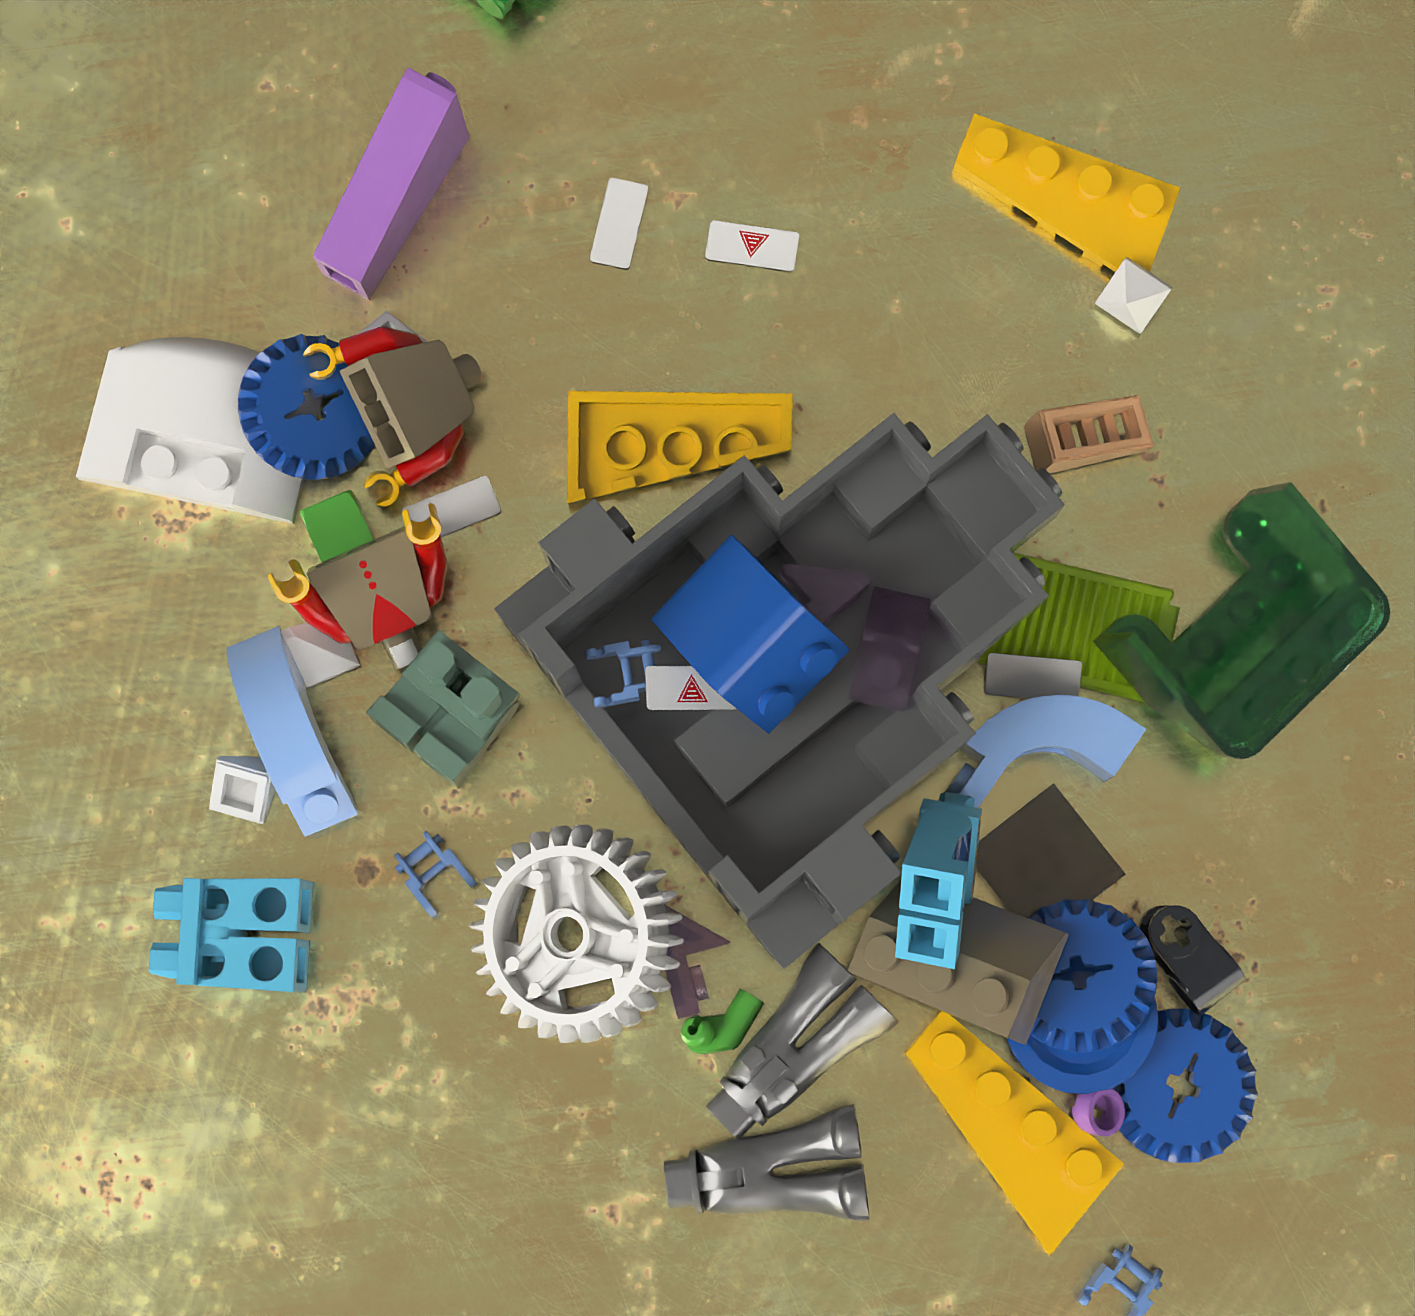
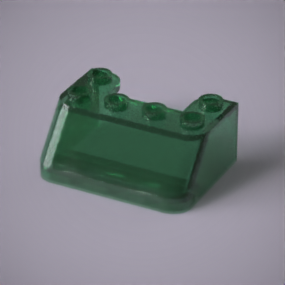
M1292 482L1252 489L1228 512L1223 525L1226 543L1248 570L1172 643L1152 620L1137 614L1117 618L1093 640L1095 645L1150 708L1213 752L1225 758L1248 759L1258 754L1383 632L1390 619V604L1384 591Z

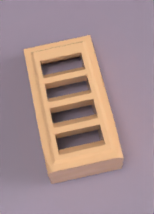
M1139 395L1038 410L1024 426L1035 470L1041 467L1049 473L1061 472L1145 452L1154 447ZM1121 414L1127 435L1126 440H1120L1113 415ZM1098 419L1105 443H1099L1093 420ZM1076 424L1082 447H1076L1071 425Z

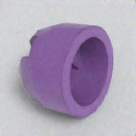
M1099 1090L1090 1094H1078L1076 1096L1075 1107H1072V1116L1074 1122L1082 1131L1106 1137L1115 1134L1120 1129L1124 1120L1125 1108L1121 1096L1115 1090ZM1093 1109L1103 1112L1100 1120L1093 1117Z

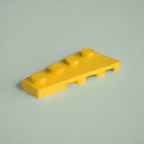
M975 113L953 169L1008 207L1013 208L1016 206L1037 220V226L1055 237L1058 234L1083 250L1082 255L1099 267H1102L1104 264L1114 272L1117 271L1126 257L1150 272L1181 189L1178 186Z
M568 391L567 504L728 467L744 455L749 461L791 452L793 393Z
M939 1010L904 1054L1001 1187L1005 1196L1033 1232L1042 1248L1050 1256L1123 1167L1124 1163L1093 1136L1082 1131L1072 1118L954 1017Z

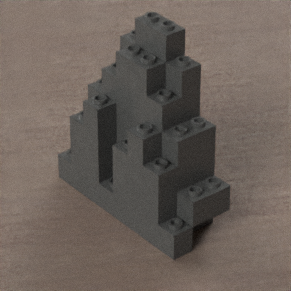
M893 413L784 500L778 496L784 490L774 474L762 463L755 468L744 455L636 541L632 537L635 535L633 528L615 506L605 511L594 498L538 542L547 567L494 608L499 619L781 970H784L902 874L895 866V863L901 859V856L892 843L880 830L870 835L865 828L962 749L976 734L969 725L974 720V717L968 707L955 693L950 692L945 696L941 690L977 662L990 646L1039 608L1049 596L1042 588L1046 585V581L1039 569L1026 557L1018 560L1013 552L1058 516L1065 505L1059 498L1062 495V490L1049 472L1041 467L1035 470L1021 454L1024 447L1016 433L1003 422L997 425L988 414L934 457H931L928 453L931 445L923 432L911 421L904 425L897 415ZM731 534L744 544L762 562L765 568L774 574L811 613L851 649L770 734L766 733L738 709L649 710L647 708L646 691L639 692V701L607 707H595V698H608L612 694L623 692L625 683L621 661L617 655L591 660L585 657V650L596 648V650H599L604 645L629 641L631 649L641 647V641L649 640L650 645H661V650L654 653L656 666H691L654 624L651 617ZM642 657L630 658L633 683L646 682Z

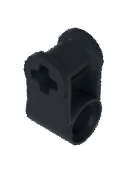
M1180 905L1155 906L1147 910L1141 917L1138 927L1147 937L1156 963L1165 973L1167 980L1177 995L1199 1017L1246 980L1237 962L1213 938L1197 915L1189 908ZM1163 920L1178 922L1179 926L1173 932L1178 940L1177 942L1161 941L1160 936L1166 931L1162 924Z

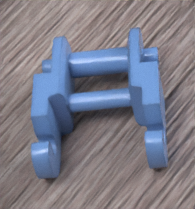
M649 640L641 641V647L630 649L629 641L604 645L599 650H596V648L585 650V657L590 660L617 655L621 661L625 686L623 692L612 694L608 698H595V707H607L639 701V692L646 691V682L633 683L629 659L641 656L645 673L647 666H656L654 653L661 650V645H650Z
M426 830L423 832L426 841L405 857L398 852L394 855L399 862L395 869L399 874L405 870L410 876L404 883L425 911L434 918L439 912L431 905L428 897L423 892L426 886L425 883L446 866H454L471 888L478 883L469 874L465 865L452 849L448 848L443 851L438 845L443 841L441 836L437 834L432 837ZM434 850L441 860L419 877L412 866Z
M1127 1244L1122 1250L1116 1248L1112 1253L1115 1257L1109 1267L1104 1263L1100 1264L1081 1290L1077 1302L1086 1306L1091 1300V1293L1093 1291L1097 1292L1104 1283L1113 1285L1127 1296L1133 1304V1307L1126 1316H1144L1154 1303L1147 1298L1154 1288L1159 1290L1163 1284L1159 1281L1163 1270L1158 1267L1151 1272L1131 1256L1133 1246ZM1123 1266L1143 1281L1137 1292L1133 1291L1116 1277Z

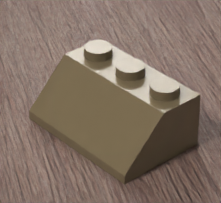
M900 881L869 916L847 972L1026 1045L1069 934L972 897L971 904L964 903L960 951L955 969L896 958L898 916L900 912Z

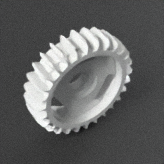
M565 825L554 826L551 828L550 833L541 831L530 834V843L519 842L511 845L514 858H499L494 861L502 877H486L482 880V883L492 892L491 898L476 899L473 902L474 905L486 911L485 920L472 922L469 925L472 929L483 932L484 941L472 946L470 950L475 953L486 954L488 962L477 969L476 973L478 975L492 974L496 981L486 994L489 996L505 994L507 999L500 1013L511 1014L522 1010L518 1028L526 1029L538 1025V1038L546 1039L558 1034L560 1043L574 1042L579 1037L582 1042L589 1043L599 1040L601 1034L607 1038L620 1034L622 1032V1025L630 1027L642 1021L639 1010L646 1012L654 1010L658 1006L650 991L663 992L671 987V984L660 974V971L675 969L680 965L677 960L666 955L667 947L680 945L684 942L683 938L669 934L668 925L682 920L683 916L679 913H666L664 905L676 897L677 893L675 891L659 892L656 884L666 875V871L660 869L646 872L644 868L651 857V853L642 851L633 853L630 856L634 842L633 839L624 837L615 839L613 842L614 834L611 829H597L593 833L592 826L575 825L572 827V830ZM602 868L608 871L624 888L634 908L635 914L632 917L629 916L596 878L595 875ZM530 887L536 889L522 943H518L517 919L519 909ZM566 917L576 919L583 929L582 943L575 951L565 949L558 940V927ZM612 978L615 995L609 1000L577 1008L567 1005L564 989Z

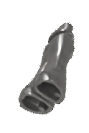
M820 943L815 946L807 957L793 987L779 1008L740 1052L726 1076L722 1077L719 1081L723 1089L706 1105L707 1109L737 1139L741 1138L756 1122L763 1126L768 1122L767 1119L788 1107L833 1065L854 1050L881 1037L899 1023L863 985H860L839 1011L809 1041L801 1047H796V1041L832 1002L856 981V978L847 972V969Z
M852 1104L833 1109L808 1122L780 1131L722 1141L698 1151L693 1149L689 1151V1158L664 1161L669 1208L694 1206L696 1213H704L705 1210L720 1214L803 1211L826 1214L846 1220H870L863 1164L785 1175H775L772 1172L775 1168L797 1163L862 1158L855 1105Z

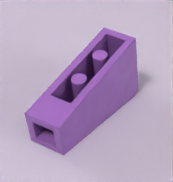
M407 68L313 255L324 276L368 300L371 299L470 138L456 89L443 77L432 72H428L426 76H423L411 68Z

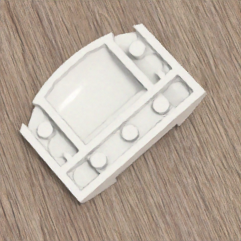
M192 337L150 339L125 348L121 346L109 350L76 474L79 480L294 524L305 480L284 474L266 463L254 451L243 433L238 414L239 388L247 368L260 352L224 341ZM309 391L304 392L305 401L299 406V409L285 417V419H290L301 413L303 416L312 413L318 421L325 398L314 399Z

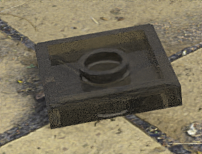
M1054 783L980 839L978 844L976 873L1005 910L1026 918L1033 916L1041 907L1059 903L1063 899L1084 900L1088 898L1094 900L1126 875Z

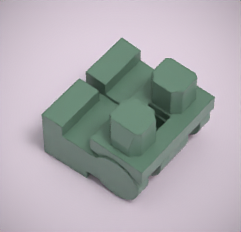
M438 630L402 673L403 676L384 697L381 695L366 713L376 725L411 753L414 751L421 761L455 788L459 789L487 752V748L515 714L519 706L517 699L520 697V694Z

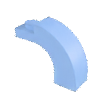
M277 626L227 647V658L236 695L261 760L282 803L288 804L304 837L356 816L358 813L356 803L320 732L307 697L303 677L283 638L280 626Z
M1048 695L1027 699L998 712L975 731L976 734L960 750L978 762V765L973 768L965 763L946 791L971 796L975 799V808H978L1012 761L1024 755L1039 752H1049L1065 756L1106 782L1116 775L1146 731V728L1117 709L1085 697Z

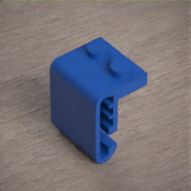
M733 534L710 555L651 617L654 624L706 683L768 734L792 712L798 703L851 650L832 630L811 613L774 574L765 568L762 562Z

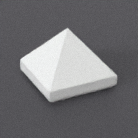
M1126 257L1095 304L1141 334L1173 287Z

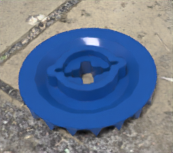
M299 334L291 338L278 340L261 351L249 365L239 388V420L243 433L251 447L266 463L276 470L301 479H328L339 476L357 466L366 458L375 444L339 370L348 367L345 362L338 364L332 376L325 380H316L309 375L316 371L327 369L330 365V358L322 352H316L311 356L304 357L303 354L307 347L315 343H322L330 348L340 346L339 343L328 339L325 335L305 336ZM309 391L314 399L320 397L327 398L335 394L339 395L330 400L320 411L322 420L317 421L312 413L304 416L301 413L290 419H285L287 415L296 412L305 401L304 392Z
M1088 898L1084 900L1063 899L1059 903L1041 907L1029 919L1069 934L1052 979L1062 976V973L1071 970V960L1081 959L1087 968L1095 967L1096 970L1105 968V971L1095 972L1094 976L1086 978L1087 988L1082 990H1076L1072 981H1062V979L1051 980L1030 1035L1052 1048L1074 1053L1100 1051L1118 1044L1130 1036L1142 1024L1150 1011L1156 994L1157 966L1147 937L1130 917L1121 913L1112 905L1095 902Z
M1081 959L1071 960V970L1051 980L1062 979V981H1072L1076 990H1082L1087 988L1086 978L1094 976L1095 972L1105 971V968L1098 970L1095 967L1087 968ZM1154 997L1148 1015L1130 1036L1118 1044L1100 1051L1089 1053L1062 1051L1040 1042L1031 1035L1026 1045L1009 1038L1007 1040L1013 1054L1024 1069L1046 1086L1064 1093L1090 1094L1099 1090H1110L1134 1076L1149 1057L1157 1036V1003Z
M1181 1008L1158 1011L1157 1036L1149 1057L1134 1076L1113 1089L1121 1096L1125 1108L1124 1120L1119 1131L1133 1146L1145 1154L1167 1162H1201L1204 1159L1222 1154L1229 1145L1241 1138L1242 1131L1253 1118L1252 1110L1255 1099L1258 1096L1255 1084L1257 1070L1251 1063L1247 1047L1241 1043L1231 1028L1211 1015L1204 1013L1199 1017L1192 1010ZM1191 1061L1189 1082L1197 1087L1196 1093L1193 1097L1183 1095L1179 1103L1175 1102L1173 1109L1170 1110L1174 1102L1172 1099L1174 1089L1166 1085L1169 1075L1180 1076L1184 1069H1188Z

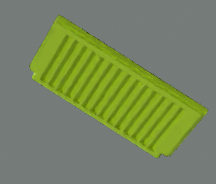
M1013 552L1018 560L1026 557L1039 569L1046 581V585L1042 588L1049 596L1039 608L990 646L975 663L987 665L990 653L1080 661L1082 663L1080 688L1159 706L1180 610L1179 607L1170 605L1174 591L1164 587Z

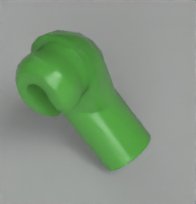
M740 988L725 1014L705 1017L697 1015L688 1018L681 1029L682 1039L691 1051L706 1055L734 1050L743 1041L764 1002Z

